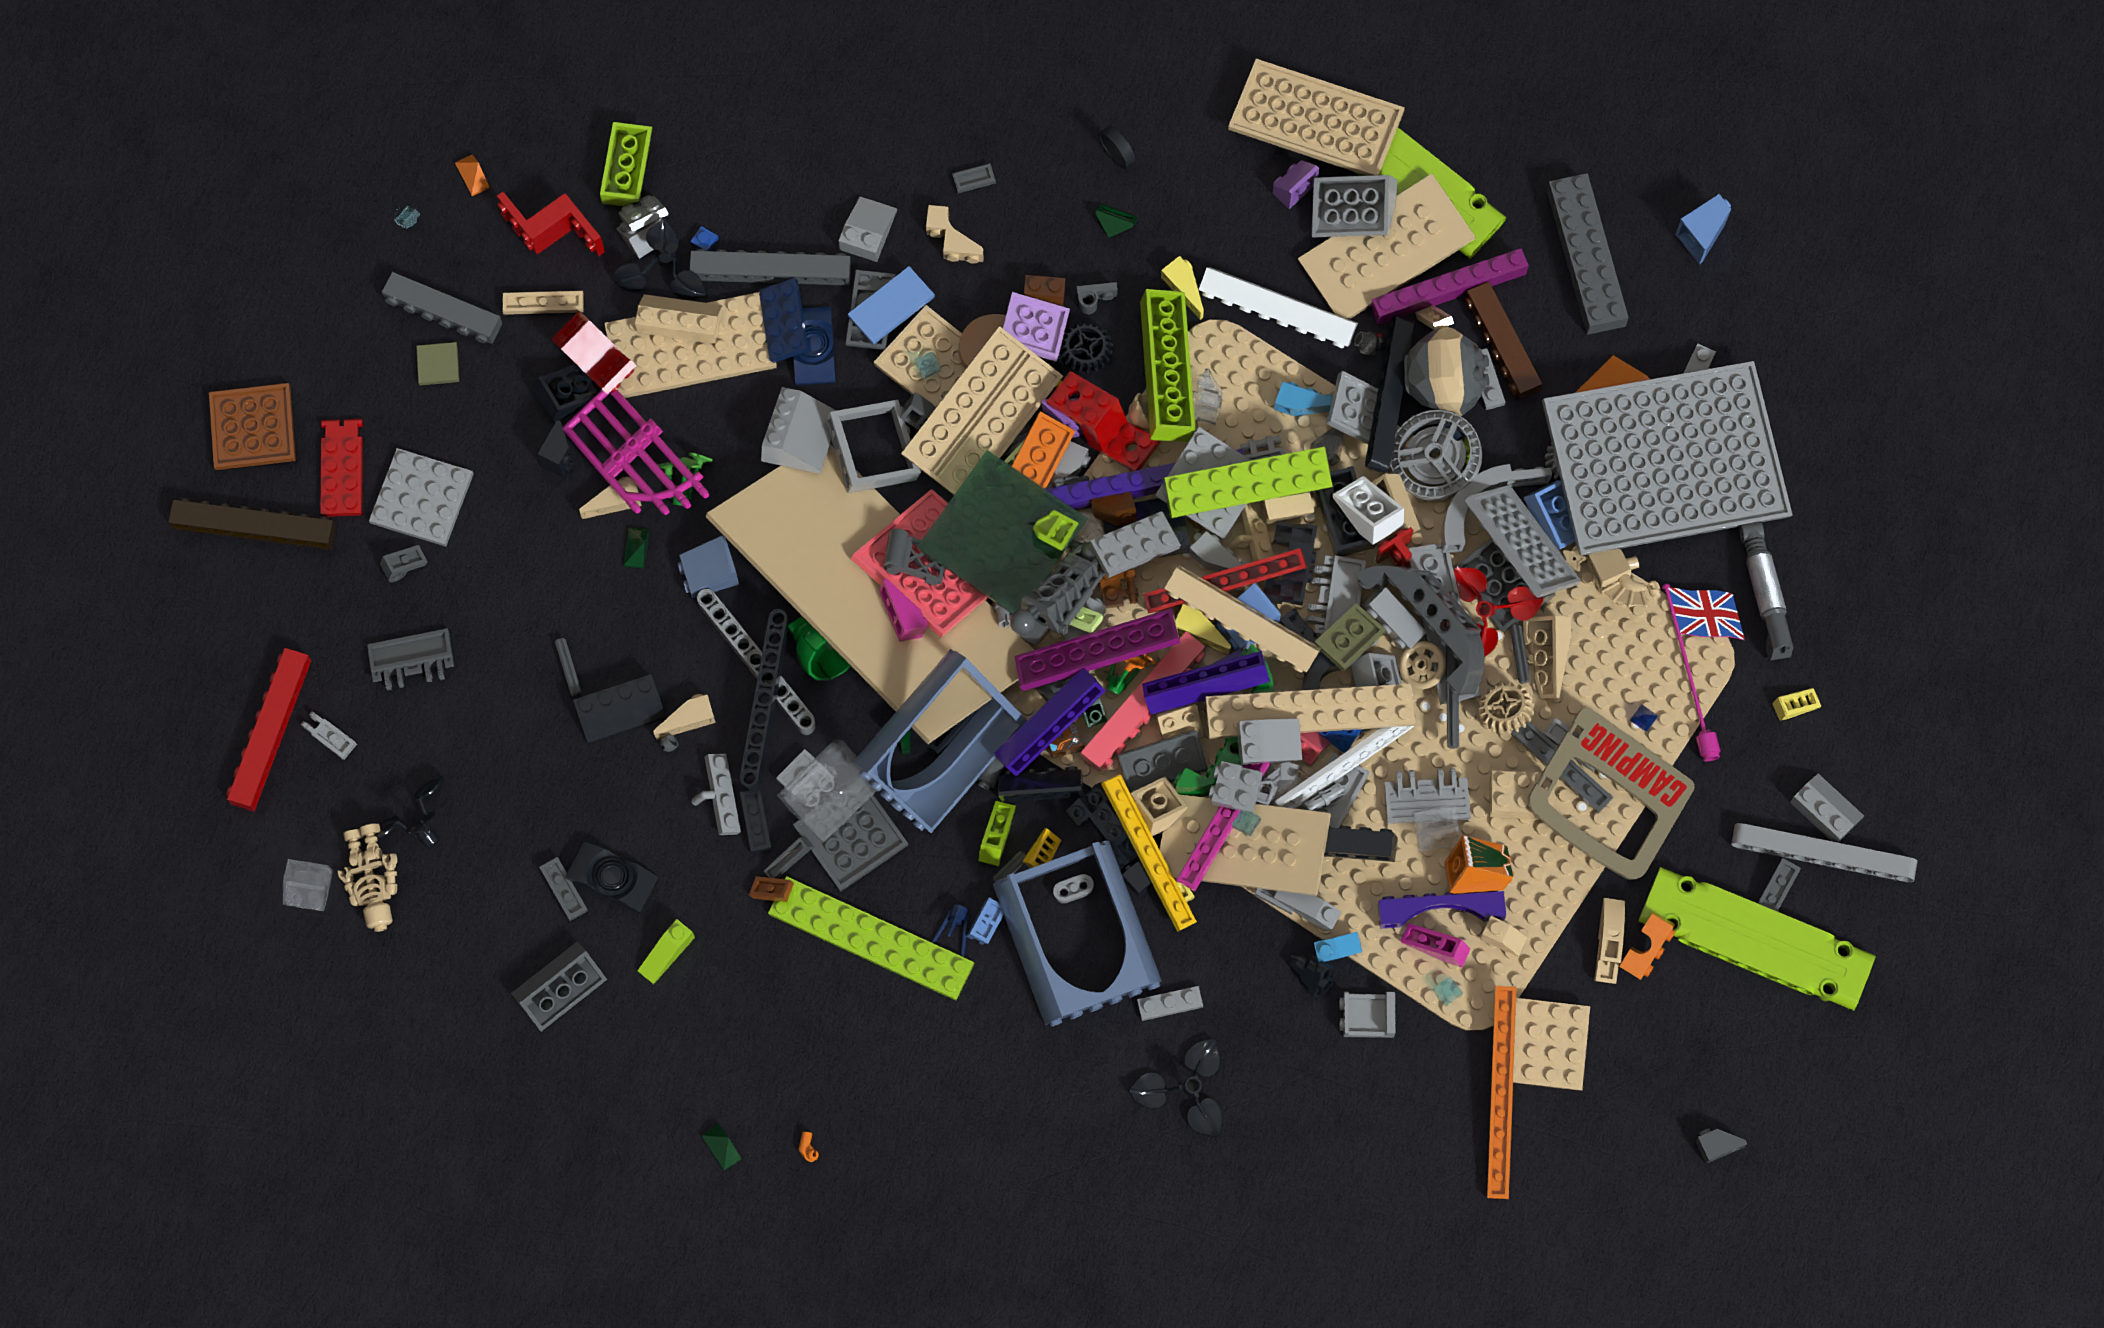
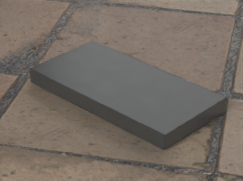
M1196 729L1117 754L1125 783L1130 793L1163 777H1166L1168 781H1173L1179 772L1183 773L1185 768L1195 773L1208 769Z

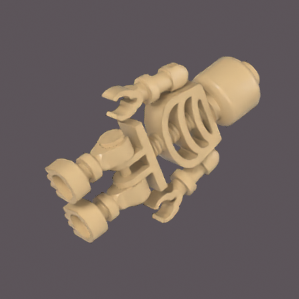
M369 824L360 827V829L344 832L345 841L350 842L348 844L349 849H351L349 862L353 867L356 865L359 867L354 869L345 867L346 876L343 870H338V876L345 883L344 888L350 895V903L353 906H367L363 910L366 926L371 929L374 928L375 932L387 930V925H390L393 921L390 906L383 901L390 899L391 895L397 892V884H395L397 871L394 869L397 864V855L390 854V862L388 854H383L382 856V851L376 843L378 841L377 837L374 836L375 833L381 831L379 824ZM366 836L365 843L368 844L365 853L359 848L361 844L357 840ZM381 866L386 868L384 875H374L373 869ZM365 873L364 877L360 878L357 882H353L354 874Z

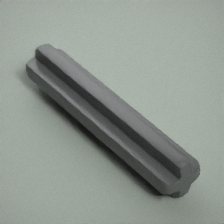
M1520 624L1512 625L1510 632L1518 682L1526 684L1529 683L1530 676L1522 627Z
M557 639L555 644L572 696L579 695L582 691L566 639Z

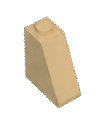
M1310 492L1264 500L1261 504L1266 525L1276 523L1277 521L1312 515L1314 509L1317 508L1315 498L1311 497Z

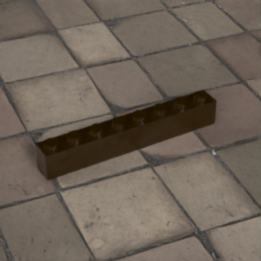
M185 498L173 500L168 522L172 529L330 550H332L336 529L333 520L328 517L321 516L318 519L311 518L307 514L295 516L285 511L272 513L267 509L256 511L246 506L233 508L228 504H220L218 506L212 505V503L207 501L195 503Z

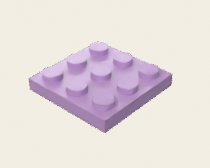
M1012 292L1003 329L1037 356L1057 361L1070 309Z

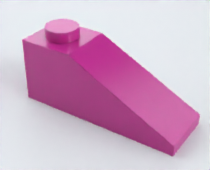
M884 579L879 593L899 642L922 638L927 629L926 618L923 617L920 609L888 579Z
M1408 923L1400 941L1427 955L1459 967H1463L1471 950L1460 938Z

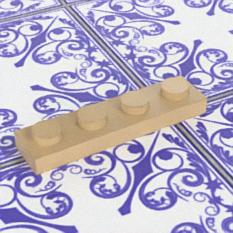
M583 291L503 293V314L577 313L584 310Z

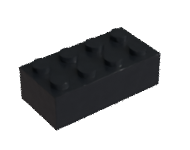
M1351 466L1330 472L1333 487L1316 490L1315 493L1334 555L1342 557L1375 548V544L1370 543L1359 534L1333 499L1334 493L1357 480L1354 467Z

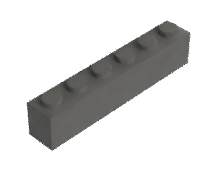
M394 272L391 273L382 291L384 299L388 304L392 306L399 305L405 311L412 314L414 312L421 314V317L428 321H432V319L438 321L441 326L457 329V332L464 336H468V334L474 336L481 343L488 342L493 344L503 324L498 315Z

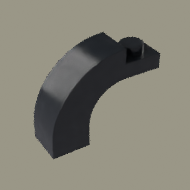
M1319 652L1309 670L1304 674L1302 690L1320 689V682L1326 675L1341 669L1322 652Z

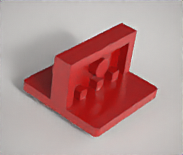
M1411 527L1407 530L1403 528L1395 534V538L1389 541L1387 539L1378 546L1376 563L1379 564L1391 556L1390 559L1394 566L1409 567L1413 554L1406 545L1411 542L1414 530Z

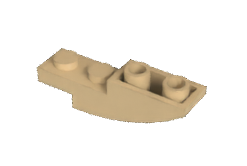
M1603 898L1598 935L1600 940L1594 981L1616 984L1623 948L1625 901Z

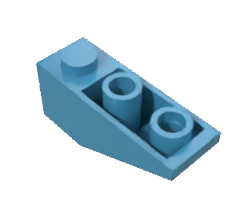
M1282 382L1275 401L1274 410L1291 416L1329 412L1333 395H1322L1314 389L1298 387L1293 382Z

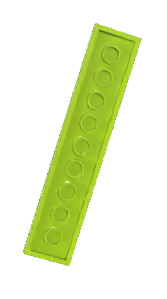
M786 876L785 879L791 880L794 883L788 901H774L768 912L770 916L957 1001L974 966L973 961Z

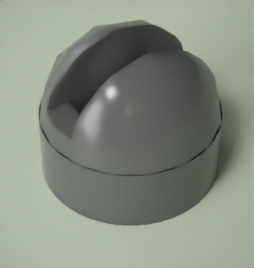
M667 734L660 741V746L665 747L664 751L671 752L678 747V742L673 735Z

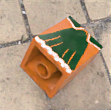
M1463 835L1445 860L1449 891L1453 894L1504 890L1514 877L1508 846Z

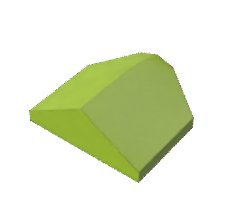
M1053 510L1050 514L1038 519L1033 530L1037 538L1062 551L1067 546L1079 523Z

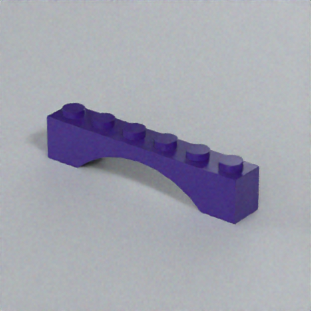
M1504 891L1471 892L1465 894L1446 892L1441 896H1436L1435 893H1427L1423 895L1424 897L1404 895L1403 898L1395 899L1394 896H1385L1377 904L1380 929L1401 928L1416 915L1440 908L1465 911L1483 922L1489 921L1490 916L1499 920H1505L1506 918Z

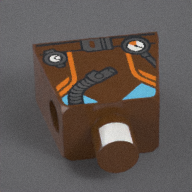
M1074 722L1045 749L1049 750L1052 758L1081 752L1084 749V742Z

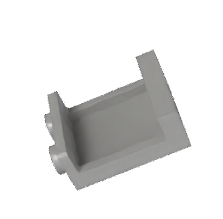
M1344 992L1343 998L1339 1000V1009L1343 1010V1018H1340V1031H1343L1344 1037L1394 1038L1395 992H1386V995L1349 994V992Z

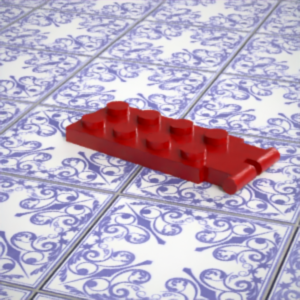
M344 419V426H340V420H322L321 425L322 428H325V438H321L320 514L323 517L362 515L363 439L359 437V427H363V419Z

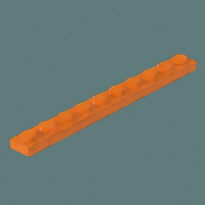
M1495 986L1487 1198L1509 1199L1517 987Z

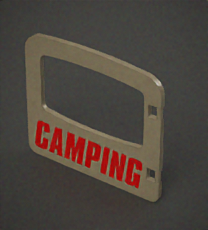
M1583 708L1576 715L1571 727L1530 792L1528 806L1537 818L1584 854L1620 876L1635 880L1642 877L1648 870L1695 787L1693 781L1592 709ZM1576 726L1582 729L1578 738L1572 735ZM1571 758H1575L1602 773L1633 795L1655 814L1656 821L1633 860L1617 854L1587 835L1548 803V796ZM1545 778L1551 781L1547 790L1541 787Z

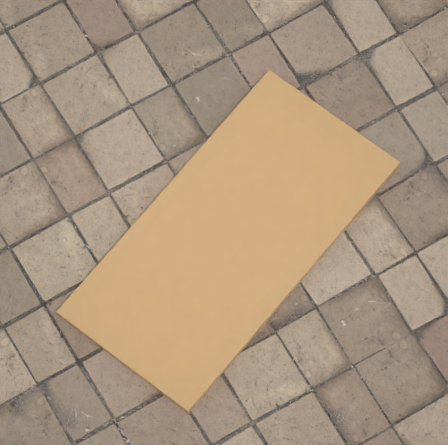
M831 444L821 474L780 466L707 513L706 518L895 711L901 707L950 649L966 657L1000 693L1019 680L1014 656L1035 650L1023 637L1016 634L1011 629V626L1004 627V622L1003 627L999 626L997 612L986 600L942 638L927 626L922 638L899 642L879 593L881 585L854 563L851 557L857 550L900 516V514L874 488L848 493L835 449ZM856 471L858 478H863V477ZM961 668L912 725V728L929 744L986 704L991 698Z

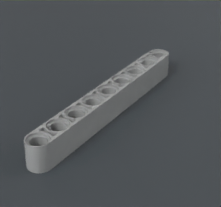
M710 589L701 590L697 595L700 609L758 679L760 664L753 665L751 661L755 658L761 659L762 651L716 594ZM706 597L712 598V601L708 604L702 603V600ZM718 612L725 614L721 619L714 618ZM729 628L737 629L734 634L726 633ZM742 643L749 644V647L745 650L739 648ZM780 676L778 690L785 689L786 693L783 696L777 695L776 703L800 733L804 735L813 733L816 728L814 716L783 677ZM764 679V683H765V684H769V683H771V682L773 681V679H771V680H765V679ZM792 704L799 706L796 711L788 710ZM803 720H810L811 724L808 727H803L801 722Z
M1737 823L1734 825L1731 845L1736 848L1903 882H1914L1917 860L1914 858L1748 824Z

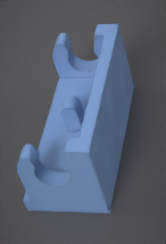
M991 898L985 900L967 934L968 938H974L982 945L989 943L1004 915L1000 903Z

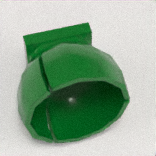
M803 616L788 625L797 644V659L802 669L815 680H831L843 674L851 667Z

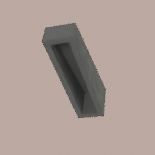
M800 837L764 870L768 878H778L813 849L814 846L807 837Z

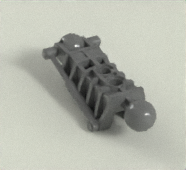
M1074 539L1070 541V551L1058 564L1057 568L1049 574L1046 580L1040 583L1038 588H1034L1028 596L1022 597L1020 609L1015 611L1010 617L1011 629L1016 634L1026 635L1031 633L1039 616L1046 620L1049 629L1062 634L1068 632V625L1093 594L1094 588L1105 575L1089 545L1090 542L1084 541L1081 543Z

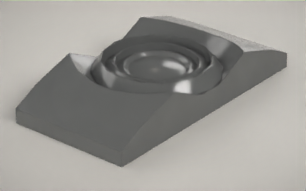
M856 270L850 312L896 277V274ZM849 318L846 346L886 349L888 334L873 345Z

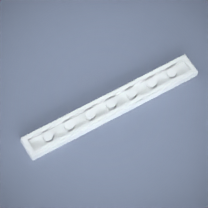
M1414 726L1380 728L1275 801L1276 806L1296 809Z

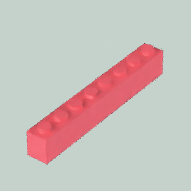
M1186 631L1180 638V644L1174 645L1142 683L1192 670L1191 668L1195 663L1199 664L1206 655L1204 654L1205 646ZM1142 683L1081 752V758L1099 773L1103 769L1107 770L1112 765L1113 757L1116 754L1122 753L1127 747L1126 742L1130 738L1133 740L1140 732L1139 727L1143 723L1146 725L1153 717L1144 698Z

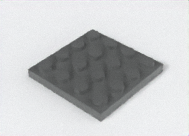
M861 778L793 824L799 835L807 837L814 846L811 852L840 892L908 846V842Z

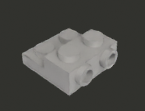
M1222 761L1221 766L1217 765L1215 768L1214 778H1217L1215 786H1211L1209 792L1212 804L1253 814L1263 772Z

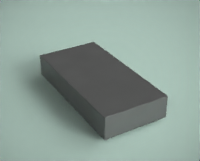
M990 163L952 173L958 194L996 183Z

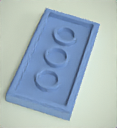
M909 266L848 313V317L874 345L931 301L935 294Z

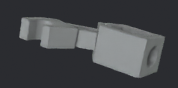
M1292 762L1281 763L1277 770L1261 781L1256 802L1270 806L1278 789L1276 783L1279 780H1294L1295 776L1289 774V769L1291 767L1298 769L1299 765ZM1265 784L1272 785L1270 794L1262 791Z

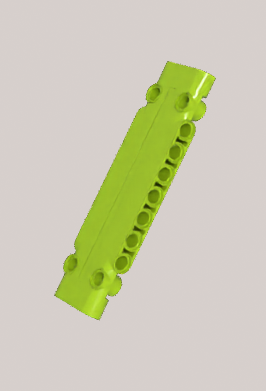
M1397 128L1379 175H1390L1397 179V196L1428 175L1433 174L1476 237L1474 241L1459 249L1461 253L1471 259L1500 228L1506 217L1491 206L1485 196L1476 194L1475 189L1467 181L1401 129ZM1355 172L1358 176H1366ZM1473 204H1480L1482 207L1475 208Z
M1660 867L1638 921L1646 924L1654 911L1676 924V929H1673L1676 932L1673 936L1677 937L1680 942L1804 994H1815L1823 1001H1832L1853 1011L1859 1002L1876 957L1871 953L1852 946L1848 941L1835 939L1834 935L1709 883H1698L1692 877H1684ZM1686 883L1690 885L1691 891L1686 892L1682 890L1681 884ZM1838 948L1846 949L1847 956H1841L1838 953ZM1823 986H1830L1833 993L1830 995L1826 994L1823 991Z

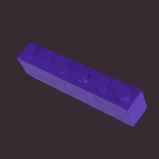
M1259 651L1142 683L1149 712L1150 714H1155L1205 700L1207 696H1221L1270 682L1263 653Z
M1085 668L1081 669L1039 711L1001 745L994 754L1009 771L1017 776L1106 690Z

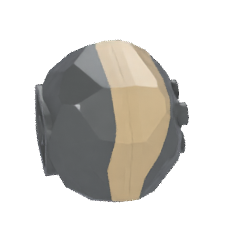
M1442 327L1433 330L1422 338L1409 351L1408 355H1405L1406 390L1422 406L1432 410L1450 411L1462 416L1475 406L1482 395L1483 389L1489 386V376L1483 373V369L1489 366L1488 356L1482 354L1481 348L1476 343L1453 328Z

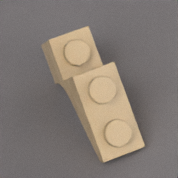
M929 205L926 232L927 235L935 238L945 236L944 259L952 262L965 260L974 264L983 262V248L951 226L949 222V208Z

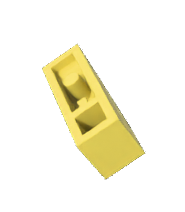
M1179 256L1161 270V278L1173 291L1185 292L1186 305L1201 320L1204 309L1192 270L1193 267L1189 261L1183 260Z
M1183 604L1175 620L1178 634L1183 635L1187 631L1202 644L1229 655L1231 645L1198 608L1195 610Z

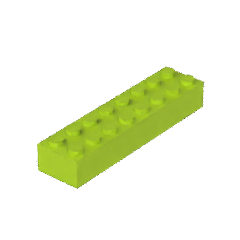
M1146 289L1140 301L1150 440L1189 442L1196 428L1185 292Z
M1325 447L1163 478L1170 519L1333 487Z

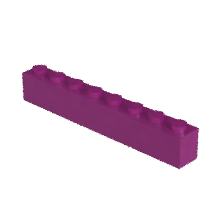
M1520 248L1373 298L1371 310L1377 324L1380 325L1391 321L1394 315L1403 317L1431 305L1435 306L1465 296L1468 290L1484 283L1490 282L1491 286L1524 276L1527 274L1529 265Z

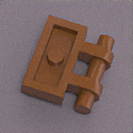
M1133 568L1110 578H1107L1105 574L1100 580L1102 601L1105 603L1106 608L1124 606L1123 598H1129L1130 604L1138 603L1137 596L1139 593L1138 588L1135 586L1134 578H1136V572ZM1121 581H1127L1128 589L1122 590Z

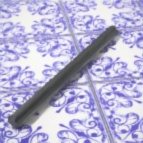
M1454 591L1449 592L1458 602V594ZM1446 647V679L1458 668V660L1453 656L1454 652L1450 647ZM1446 680L1447 747L1456 749L1459 747V694L1454 693L1450 689V684Z

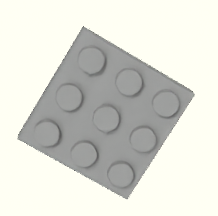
M1341 371L1337 377L1327 424L1368 444L1378 389Z

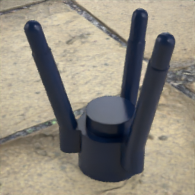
M953 904L951 911L948 910L931 943L935 944L949 920L951 925L947 933L948 937L951 936L955 925L960 926L963 923L960 956L964 957L967 927L970 919L967 916L968 909L964 906Z

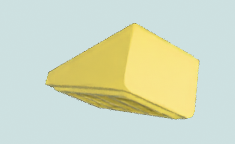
M1814 688L1778 697L1773 702L1780 721L1821 707ZM1805 696H1808L1811 705H1808Z

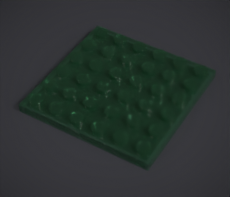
M987 450L917 546V549L1013 614L1020 609L1022 597L1028 596L1034 588H1038L1040 583L1047 578L1082 529L1087 518ZM1053 510L1079 523L1067 546L1062 551L1037 538L1033 530L1037 520L1050 514Z

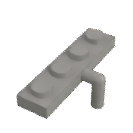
M708 754L705 756V763L711 791H702L692 798L691 802L693 805H698L705 799H712L718 834L737 835L741 831L727 755Z

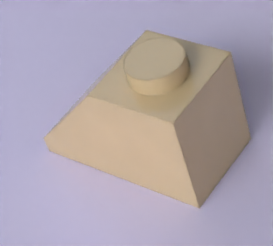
M1490 916L1480 940L1519 957L1527 937L1512 925Z

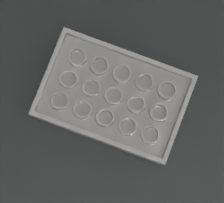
M1510 485L1470 495L1465 500L1469 510L1477 516L1481 526L1488 531L1495 545L1500 547L1506 560L1512 563L1517 570L1518 576L1526 582L1530 592L1537 598L1576 586L1581 582L1580 578Z

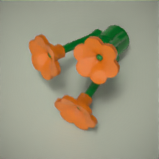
M1146 654L1141 655L1142 659L1138 656L1124 660L1127 663L1122 675L1116 673L1115 676L1113 674L1116 663L1111 664L1106 681H1108L1106 687L1120 695L1123 690H1126L1129 683L1141 669L1145 668L1148 664L1156 666L1157 663ZM1133 668H1136L1126 680L1125 677L1128 674V672H1131Z

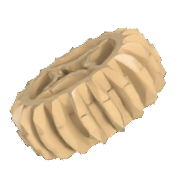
M1502 681L1500 687L1494 684L1493 690L1487 688L1488 695L1482 694L1483 701H1479L1480 708L1478 712L1482 723L1485 724L1487 729H1491L1492 732L1496 733L1499 731L1503 735L1507 731L1511 735L1512 730H1515L1519 733V727L1526 728L1525 722H1531L1530 716L1534 715L1533 698L1525 687L1522 688L1519 683L1514 686L1510 681L1508 685H1505Z

